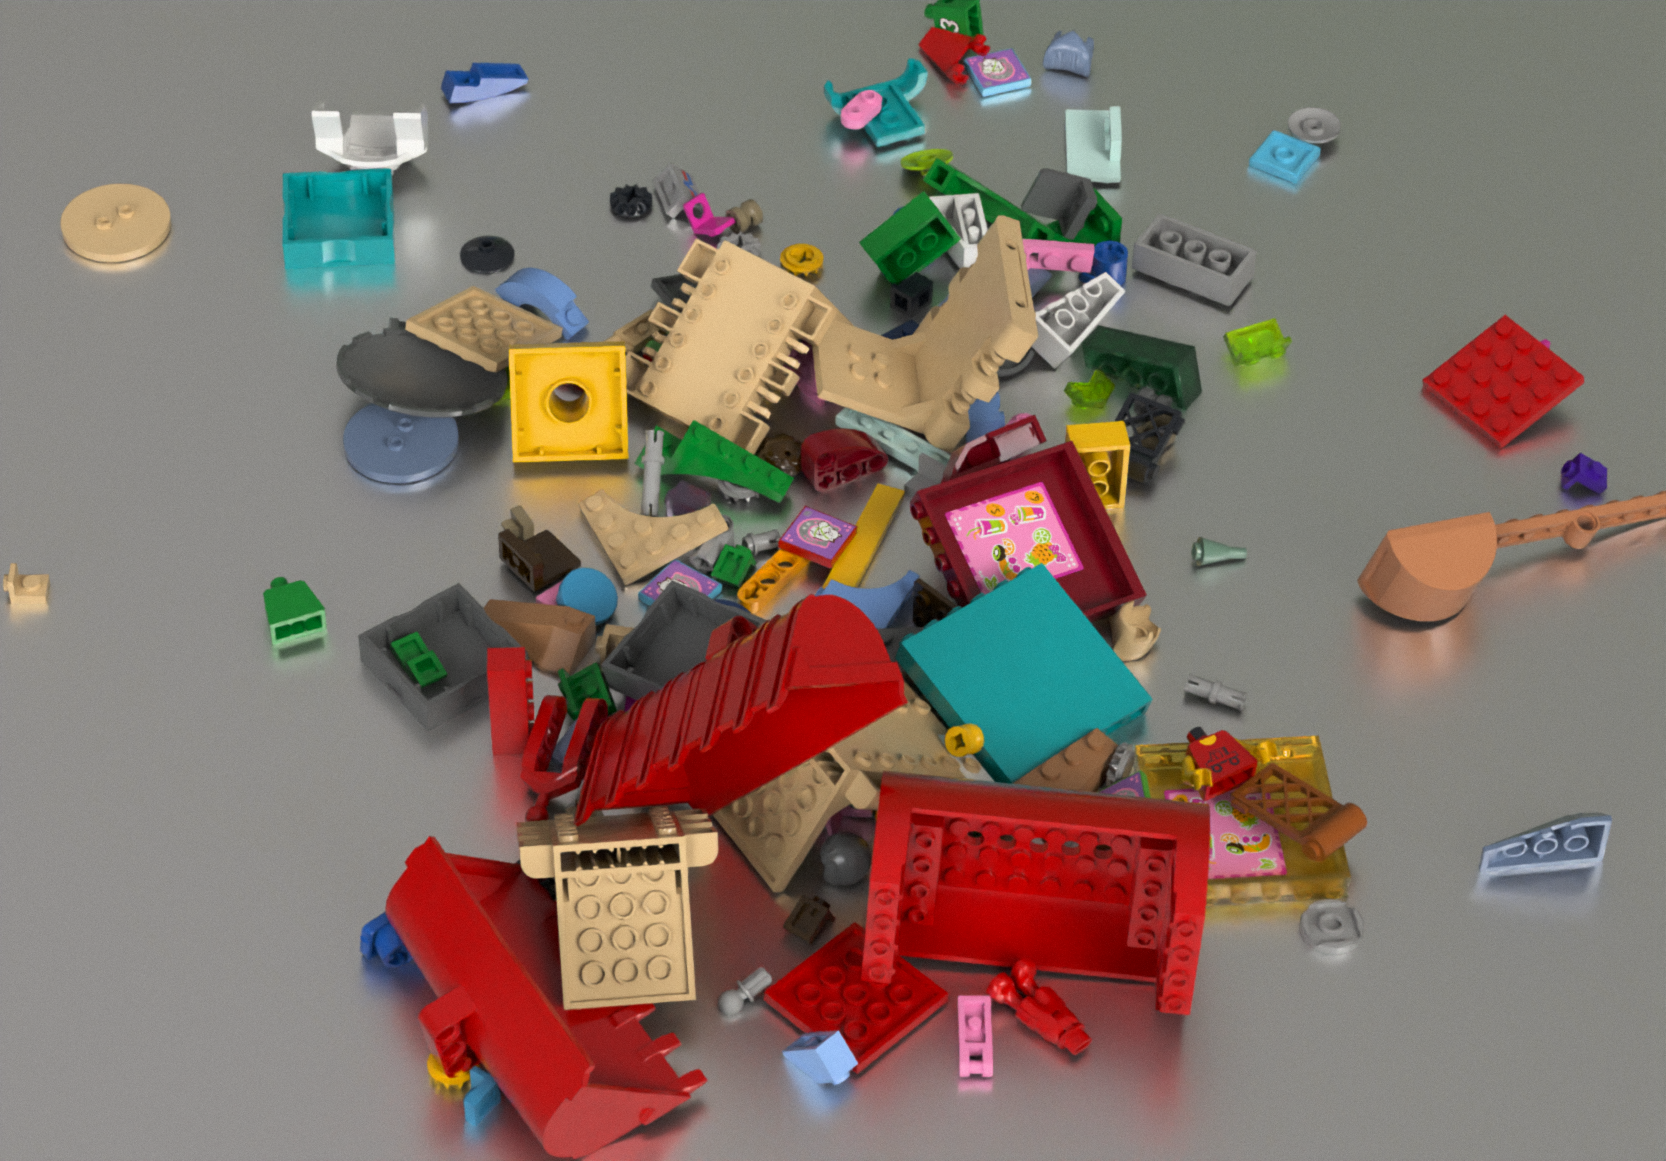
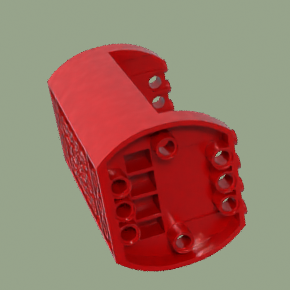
M883 770L870 875L861 981L894 983L898 955L1012 968L1022 957L1030 956L1036 962L1037 970L1155 982V1009L1157 1011L1190 1015L1206 912L1210 856L1209 804ZM976 831L981 833L982 836L974 838L967 833ZM1002 835H1011L1015 839L1011 841H1005L999 837ZM1035 838H1042L1047 842L1044 844H1036L1031 840ZM1073 841L1078 843L1079 846L1070 848L1065 846L1064 843ZM1098 845H1108L1111 849L1101 851L1096 847Z

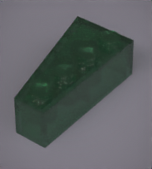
M1100 325L1081 343L1086 367L1115 380H1118L1119 377L1125 379L1130 384V387L1139 391L1142 387H1147L1154 390L1157 395L1164 394L1171 397L1172 401L1177 403V407L1184 411L1202 393L1195 346Z

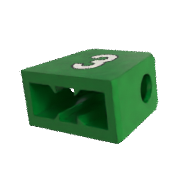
M938 0L934 4L929 3L925 8V17L934 20L935 28L974 37L977 34L984 35L980 0Z

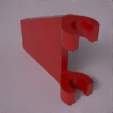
M931 27L918 44L919 48L947 78L961 86L969 79L968 75L962 74L965 69L964 66L958 63L966 51L971 49L980 56H986L991 49L990 46L984 45V42L987 40L984 35L977 34L974 37L935 27Z

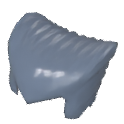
M1074 30L1060 36L1062 31H1058L1045 51L1042 62L1044 68L1047 70L1070 71L1071 73L1088 78L1091 72L1094 52L1093 38L1088 37L1086 42H1084Z

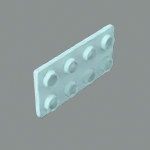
M1110 107L1109 110H1065L1067 173L1089 178L1091 182L1119 183L1121 181L1120 157L1122 145L1120 107Z

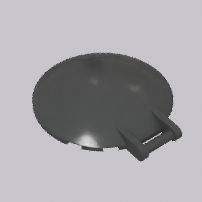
M390 317L388 328H384L381 334L372 335L368 331L353 337L352 343L348 346L343 345L337 355V373L342 382L351 391L379 407L410 416L449 418L477 413L497 403L503 397L507 387L505 368L496 373L489 372L472 361H466L449 350H443L428 340L418 338L415 334L405 330L406 322L399 321V318Z

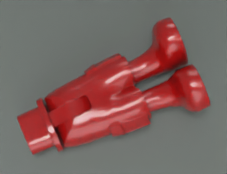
M1024 956L1017 961L1012 968L1010 977L1002 972L992 979L986 990L987 995L991 996L994 1002L1006 1004L1015 1009L1016 1018L1029 1029L1038 1032L1045 1041L1057 1045L1060 1049L1067 1048L1073 1055H1077L1091 1044L1092 1038L1084 1032L1085 1026L1080 1023L1074 1013L1066 1006L1062 997H1059L1051 987L1042 986L1039 988L1036 984L1034 977L1037 972V965L1030 956Z

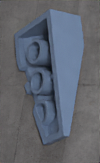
M1598 812L1566 815L1482 848L1479 871L1481 873L1603 861L1612 823L1611 815Z

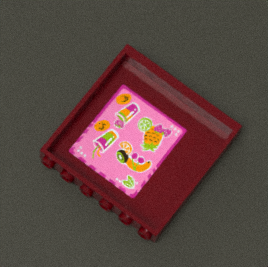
M1073 441L918 490L910 501L911 515L919 522L923 540L927 546H930L933 552L935 566L939 572H942L947 582V592L952 599H955L957 606H961V608L970 604L971 600L978 594L984 593L986 595L993 591L995 586L1001 581H1011L1016 578L1018 573L1024 568H1034L1043 563L1091 623L1115 615L1121 606L1129 601L1134 600L1133 607L1139 606L1147 596Z

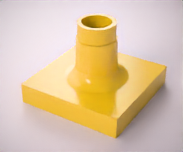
M625 341L509 344L513 462L629 459ZM572 383L583 388L584 392L578 399L566 401L559 398L554 389L559 385Z

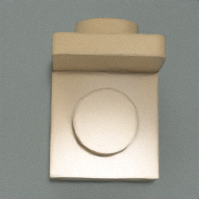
M10 563L9 574H4L3 589L4 592H9L11 604H47L50 588L49 574L19 575L17 563Z
M605 625L603 636L597 637L595 647L596 654H600V665L634 628Z

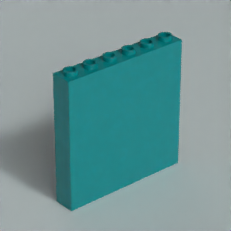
M1043 563L1034 568H1024L1018 573L1016 578L1011 581H1001L995 586L993 591L986 595L984 593L978 594L971 600L970 604L963 608L961 606L955 607L942 620H932L921 632L915 635L914 633H909L900 640V646L895 656L898 663L950 728L972 723L981 729L984 735L983 747L979 752L972 755L994 782L1014 783L1096 728L1106 736L1113 734L1143 716L1153 700Z

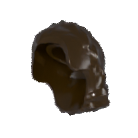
M785 433L763 439L755 453L757 457L792 477L802 471L801 445L803 442Z

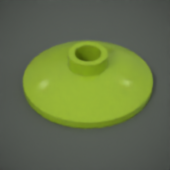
M946 149L921 150L904 156L900 160V164L905 169L920 171L921 175L926 176L936 158L949 163L953 160V153Z

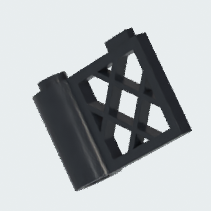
M1130 392L1115 421H1124L1125 427L1131 426L1134 436L1129 437L1130 453L1127 478L1146 485L1150 480L1154 481L1157 478L1160 470V465H1157V462L1172 434H1179L1185 419L1182 418V411ZM1133 403L1144 406L1147 413L1131 418L1129 410ZM1163 414L1172 417L1169 424L1157 428L1154 417ZM1150 419L1153 429L1138 434L1134 424ZM1157 436L1159 443L1153 451L1143 447L1141 440Z

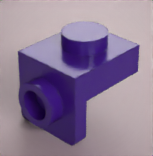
M1579 453L1572 460H1568L1561 469V487L1566 490L1576 482L1581 483L1599 495L1607 489V468L1600 462L1594 461L1582 453Z

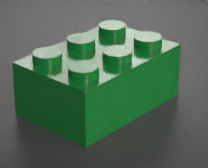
M923 191L874 231L870 232L859 244L889 282L899 285L901 281L909 278L915 272L919 273L960 241L961 238Z

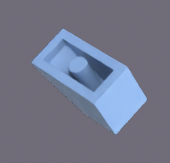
M839 1030L804 1033L782 1051L785 1058L817 1083L839 1084L850 1076L849 1071L858 1064Z

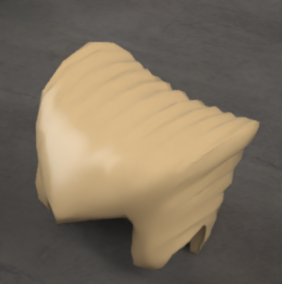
M1134 600L1129 601L1121 606L1117 613L1109 619L1112 630V649L1121 661H1133L1141 658L1150 650L1159 637L1161 628L1149 620L1151 607L1148 604L1133 607Z

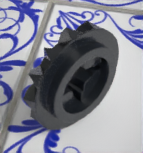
M625 184L624 188L616 187L615 192L610 193V207L620 215L638 216L646 213L653 204L652 193H649L646 187L639 188L637 184L634 186Z

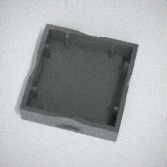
M672 580L648 608L641 622L622 639L601 664L610 689L638 700L651 691L657 692L670 679L680 673H685L699 663L706 661L705 656L711 633L735 616H742L759 628L767 620L737 607L718 603L706 594Z
M460 583L423 601L411 611L394 616L358 635L361 661L428 732L489 699L487 648L522 647L503 627L490 619L484 608ZM414 632L419 633L429 651L433 650L447 672V677L421 688L419 683L415 684L390 650L392 642ZM525 650L526 660H528V652Z

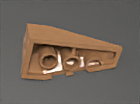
M490 599L484 606V610L490 619L503 627L522 647H525L528 657L534 661V666L543 672L559 677L558 670L564 668L572 676L596 642L595 616L568 606Z

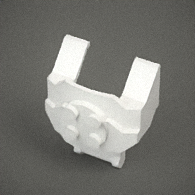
M318 101L312 110L316 149L346 164L350 171L391 168L393 175V170L400 167V164L420 156L428 150L426 103H421L416 112L399 111L393 114L363 113L362 110H354L351 114L350 126L346 127L341 125L340 111L324 110V101Z

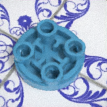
M578 568L571 571L561 582L556 602L558 606H568L594 615L595 624L600 625L607 621L614 613L618 603V596L615 586L605 574L592 568Z

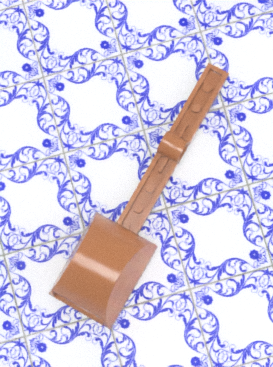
M1661 491L1647 497L1639 495L1626 501L1612 500L1599 506L1586 505L1572 511L1563 509L1555 514L1545 516L1543 514H1536L1523 520L1510 519L1505 523L1496 525L1490 512L1389 530L1360 574L1357 582L1363 593L1373 603L1391 614L1415 621L1446 619L1457 614L1466 605L1491 568L1497 548L1556 537H1563L1564 541L1572 548H1585L1599 529L1666 517V491Z

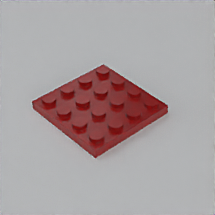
M1504 315L1426 376L1422 382L1424 388L1498 448L1502 449L1584 383V376L1507 315Z
M853 922L764 992V1001L804 1033L839 1030L858 1062L851 1070L858 1074L948 1002V992L899 955L897 956L894 983L861 981L866 930L858 923Z

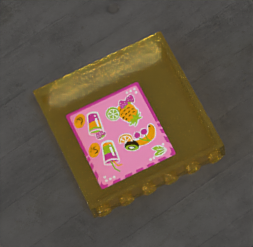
M1319 735L1241 740L1250 745H1258L1265 740L1275 741L1278 756H1270V760L1266 764L1258 761L1255 775L1273 762L1333 799ZM1190 742L1135 745L1134 773L1142 770L1147 775L1151 798L1204 803L1210 806V856L1206 906L1348 898L1351 875L1344 845L1323 862L1310 860L1304 855L1301 844L1251 813L1243 814L1231 806L1230 794L1238 788L1204 802L1193 786L1184 784L1182 782V760L1185 758L1187 746ZM1273 775L1264 781V784L1283 783L1282 780ZM1284 792L1265 793L1266 799H1284ZM1288 792V798H1306V795L1301 792ZM1261 793L1247 794L1245 798L1248 800H1260L1262 795ZM1325 806L1311 807L1312 813H1323L1329 810ZM1290 807L1289 814L1308 813L1307 807ZM1267 808V811L1271 814H1285V808ZM1309 822L1290 823V825L1301 832L1309 826Z

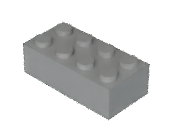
M1159 213L1134 243L1132 269L1230 307L1254 276L1257 250Z

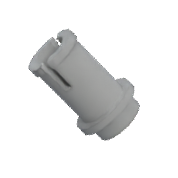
M777 529L755 535L747 533L746 537L742 538V546L751 550V554L755 556L759 551L778 548L779 541H776V539L781 537Z

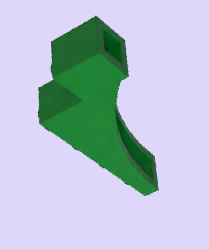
M695 420L692 421L682 440L657 425L654 428V442L657 430L664 432L662 457L665 458L664 465H661V475L689 474L720 479L751 489L778 503L782 501L794 479L792 476ZM645 445L634 463L644 469V464L641 462L642 456L645 455Z

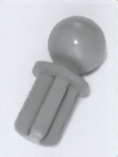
M761 967L742 982L736 981L739 986L737 990L728 989L720 994L718 998L719 1009L727 1015L739 1013L743 1008L746 998L752 1003L754 1001L753 997L772 983L773 980L769 973Z

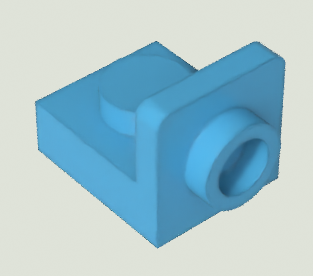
M473 1066L470 1069L471 1089L464 1098L465 1121L476 1127L501 1101L500 1087L488 1071H483L477 1066Z

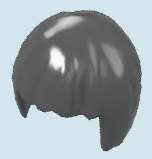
M849 832L834 833L821 846L820 855L822 857L821 861L824 864L823 878L827 883L834 886L851 885L860 881L867 874L871 865V853L868 844L860 836Z

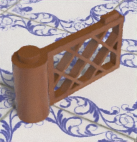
M1273 762L1230 794L1231 806L1243 814L1251 813L1302 845L1304 855L1316 862H1323L1367 826L1366 816L1357 805L1353 803L1340 804ZM1273 775L1282 780L1283 783L1264 784V781ZM1284 792V799H1266L1265 793ZM1288 792H1301L1306 795V798H1288ZM1261 793L1262 795L1260 800H1248L1245 798L1247 794ZM1325 806L1329 810L1323 813H1312L1311 807ZM1307 807L1308 813L1289 814V808ZM1267 808H1285V814H1271L1267 811ZM1309 822V826L1301 832L1290 825V823Z

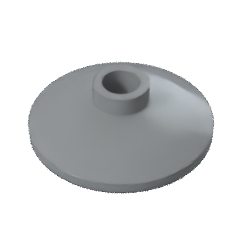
M1302 108L1292 113L1288 119L1290 133L1297 139L1308 143L1329 142L1338 136L1341 129L1339 119L1330 111L1321 108Z

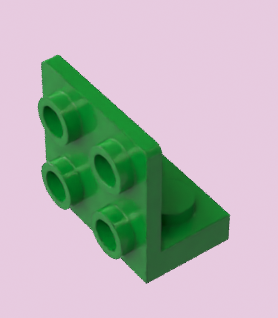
M1093 187L1097 196L1096 206L1085 219L1082 230L1078 231L1074 240H1070V242L1094 244V247L1103 241H1116L1120 243L1122 217ZM1058 220L1047 224V226L1063 235Z

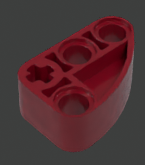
M846 428L831 429L814 433L803 441L801 445V468L815 490L824 492L881 471L888 463V456L875 438L865 432Z

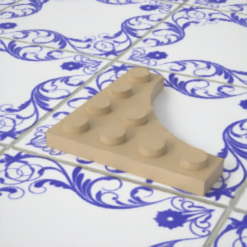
M604 489L578 502L581 511L625 586L729 530L726 521L714 503L684 515L650 517L622 508L606 494Z

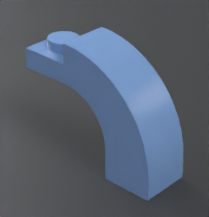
M537 268L520 269L495 289L502 300L517 307L522 304H529L540 309L553 324L563 328L562 335L566 340L570 339L589 323L588 319L573 302L577 297L576 294L564 282L544 270Z

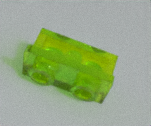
M1275 318L1226 332L1223 336L1235 367L1242 364L1252 366L1260 362L1262 358L1269 356L1271 359L1281 357L1292 343L1290 336L1283 337Z

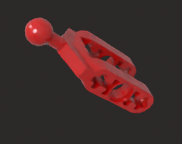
M546 695L543 698L522 757L520 778L538 795L535 806L530 807L525 813L526 822L549 820L550 816L547 807L550 799H555L580 787L581 781L585 778L596 733L608 716V706L604 699L587 698L584 701L564 757L562 772L556 773L546 771L566 717L567 703L563 696Z

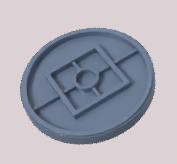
M371 403L359 410L349 420L344 430L343 444L346 458L361 474L382 482L409 483L428 478L444 469L456 455L459 436L453 417L425 418L393 412Z

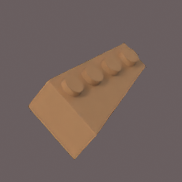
M1096 728L1012 784L1097 792L1106 782L1109 764L1118 745Z

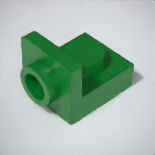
M725 544L711 573L712 578L739 589L749 567L755 568L757 564L751 554L752 551L742 545L732 547Z

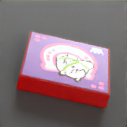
M804 506L779 539L778 548L831 569L857 534L858 526Z

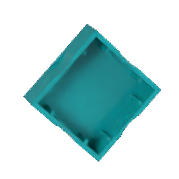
M391 168L351 170L346 172L283 173L284 217L282 245L285 269L395 264L394 198Z

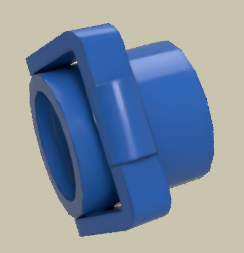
M1116 241L1098 243L1094 247L1091 275L1080 272L1078 279L1087 283L1107 272L1122 286L1127 277V248Z
M385 912L363 926L360 937V952L367 960H371L379 955L384 966L388 968L400 967L413 960L388 921Z

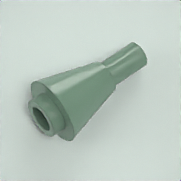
M1199 537L1197 542H1194L1192 545L1191 556L1193 560H1196L1198 566L1228 559H1246L1247 549L1228 547V545Z

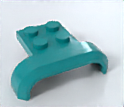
M908 59L905 71L896 79L856 90L837 93L833 91V84L830 80L824 85L826 100L840 116L842 108L860 92L873 90L881 95V111L863 127L876 147L925 134L924 123L908 102L923 90L927 82L928 72L919 60Z

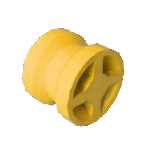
M972 723L952 727L945 735V746L948 752L956 757L975 754L982 749L984 744L983 732L977 725Z

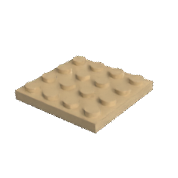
M475 286L407 319L405 330L415 334L418 338L428 340L443 350H449L461 356L462 359L472 361L482 366L485 370L495 373L509 366V344L552 343L561 338L563 329Z

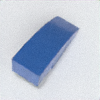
M472 63L470 71H446L441 89L449 103H465L499 96L527 84L529 79L520 64Z

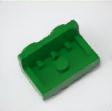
M598 662L589 665L572 676L564 668L558 670L561 680L558 683V687L562 695L568 700L567 712L573 721L579 717L582 705L587 698L604 699L608 706V716L617 711L604 672Z

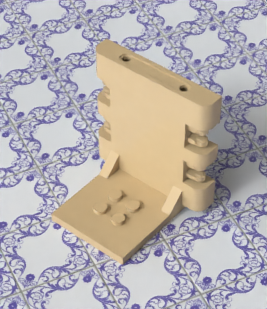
M998 216L977 245L978 256L976 257V262L971 264L969 268L962 267L959 269L948 285V300L941 307H932L912 335L892 340L834 319L818 347L812 345L818 398L925 434L928 442L934 447L951 453L970 428L968 414L970 405L976 399L989 403L1000 389L997 374L998 367L1006 359L1019 363L1038 338L1036 312L1033 306L1020 222L1007 216Z
M696 238L677 271L688 281L697 285V287L694 288L686 283H683L680 287L682 292L691 295L687 303L678 298H674L671 302L673 306L682 310L681 313L660 302L655 306L648 321L668 335L666 337L654 331L651 337L657 343L662 344L659 351L656 352L653 348L646 346L642 352L652 358V362L631 351L628 352L625 357L627 396L686 428H689L692 421L695 420L755 455L770 427L753 415L756 413L768 419L771 415L769 410L759 406L763 398L776 404L780 399L779 396L769 391V388L789 397L800 379L796 373L783 367L785 364L797 370L800 363L796 359L789 357L792 349L801 354H807L810 349L798 342V339L800 338L818 347L834 319L852 326L854 325L816 286L726 240L717 249Z
M904 681V694L908 702L907 704L806 763L713 814L773 892H783L832 815L850 804L857 809L878 810L883 770L966 779L959 770L961 767L960 763L950 756L938 734L946 735L948 730L931 712L929 704L921 700L906 681ZM966 758L963 762L964 768L971 773L978 774L982 769V766L972 758Z
M667 806L650 807L649 813L589 817L585 823L578 827L573 825V813L555 814L554 820L516 822L520 862L524 873L532 878L555 877L564 1010L696 1000L687 867L709 865L718 855L717 831L715 827H712V821L708 819V813L705 808L669 811Z

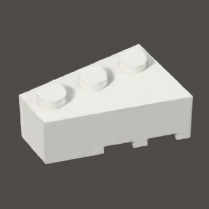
M979 193L929 197L961 238L960 241L947 250V253L959 269L962 267L969 268L971 264L976 262V257L978 256L977 245L988 231Z

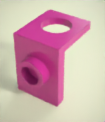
M704 193L698 194L683 204L694 234H708L710 237L716 236L735 223L733 217H714ZM696 203H700L703 207V214L699 219L693 214V207Z

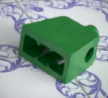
M277 577L270 583L271 589L263 592L272 646L327 630L325 608L305 581L299 580L288 583L286 578Z

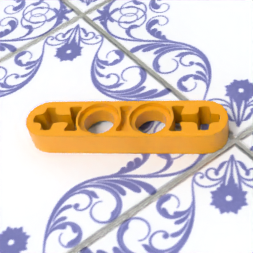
M779 549L739 588L737 603L744 606L751 614L759 612L810 560ZM781 562H790L791 564H793V566L783 568L780 567L778 564ZM763 579H772L775 583L765 585L761 581Z

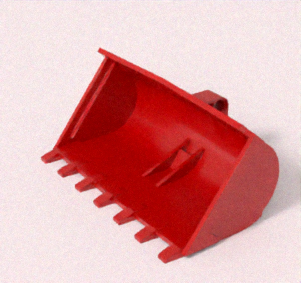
M810 594L797 602L787 614L783 616L777 614L764 622L759 628L746 618L735 616L712 631L705 656L706 661L670 679L657 692L651 691L639 698L628 711L620 710L603 721L595 736L573 825L578 827L585 823L593 811L687 803L692 809L705 808L709 817L907 704L908 702L904 694V679L897 662H891L878 630L866 614L856 605L839 596L826 594L816 597Z
M429 836L424 844L414 848L404 862L407 868L388 895L385 913L388 921L438 997V999L420 1011L418 1021L431 1054L448 1078H457L458 1076H454V1074L460 1071L468 1072L473 1066H478L482 1063L545 1151L555 1157H572L573 1159L589 1155L605 1147L642 1123L644 1125L651 1123L690 1099L692 1092L708 1082L700 1069L690 1071L678 1077L664 1058L681 1046V1042L674 1032L652 1041L639 1021L656 1010L653 1003L564 1010L557 902L551 900L540 884L547 878L529 877L522 870L521 864L446 853L433 836Z

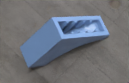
M909 570L897 582L885 587L872 589L855 588L831 579L825 589L822 587L818 589L815 596L827 594L842 597L862 610L876 629L890 628L913 594L914 581L920 575Z

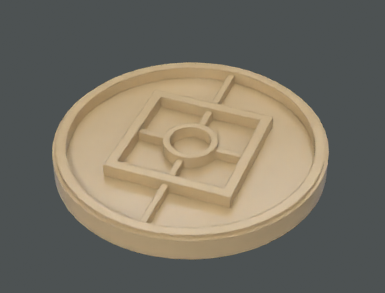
M109 184L90 189L74 198L66 206L61 216V231L67 246L80 256L102 262H120L141 257L157 248L166 239L171 228L170 210L165 200L156 192L133 184Z

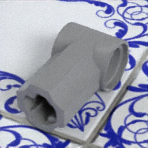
M721 514L729 530L696 547L691 554L690 563L696 567L697 571L703 573L713 571L725 544L734 546V523L731 517Z

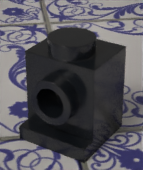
M915 272L909 278L901 281L899 285L893 283L890 290V307L909 318H913L932 303L933 281Z

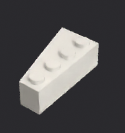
M1105 272L1082 285L1079 289L1066 294L1058 301L1047 305L1044 309L1036 311L1035 318L1038 338L1031 347L1055 369L1073 353L1126 291Z

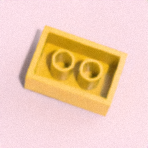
M1124 421L1066 425L1065 443L1073 441L1105 509L1124 508L1130 442Z

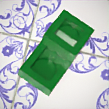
M414 632L390 644V650L411 680L415 684L419 683L421 688L447 677V672L435 652L428 650L418 632Z

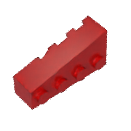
M525 647L487 648V676L493 755L523 754L534 725L530 721H535L534 702H529V700H533V681L527 680L532 678V660H526Z

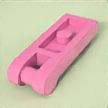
M1022 239L1026 254L1027 270L1034 268L1091 273L1095 251L1094 244Z
M958 996L959 1077H969L970 1074H982V1077H993L991 996ZM970 1056H982V1061L970 1060Z

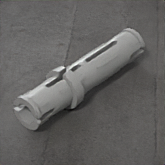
M647 430L645 433V455L642 456L641 462L644 464L640 515L649 516L650 507V517H659L661 465H664L665 458L662 457L664 432L657 430L654 442L655 430Z

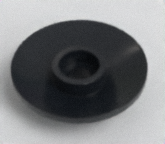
M497 236L473 238L466 242L460 250V260L463 266L472 272L480 274H493L503 271L512 264L515 257L513 246L507 240Z

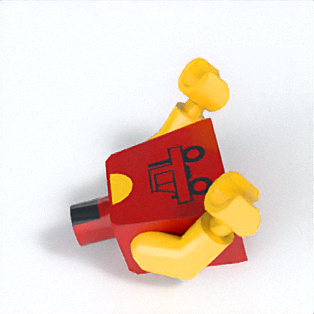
M1195 727L1186 736L1190 744L1187 746L1185 758L1182 760V782L1193 786L1204 802L1238 788L1255 776L1258 761L1266 764L1269 762L1270 756H1278L1275 741L1265 740L1258 745H1250L1235 737L1233 738L1224 730L1208 736L1201 727Z

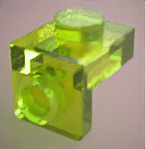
M1095 370L1089 383L1068 382L1064 392L1077 408L1104 409L1115 385L1101 370Z

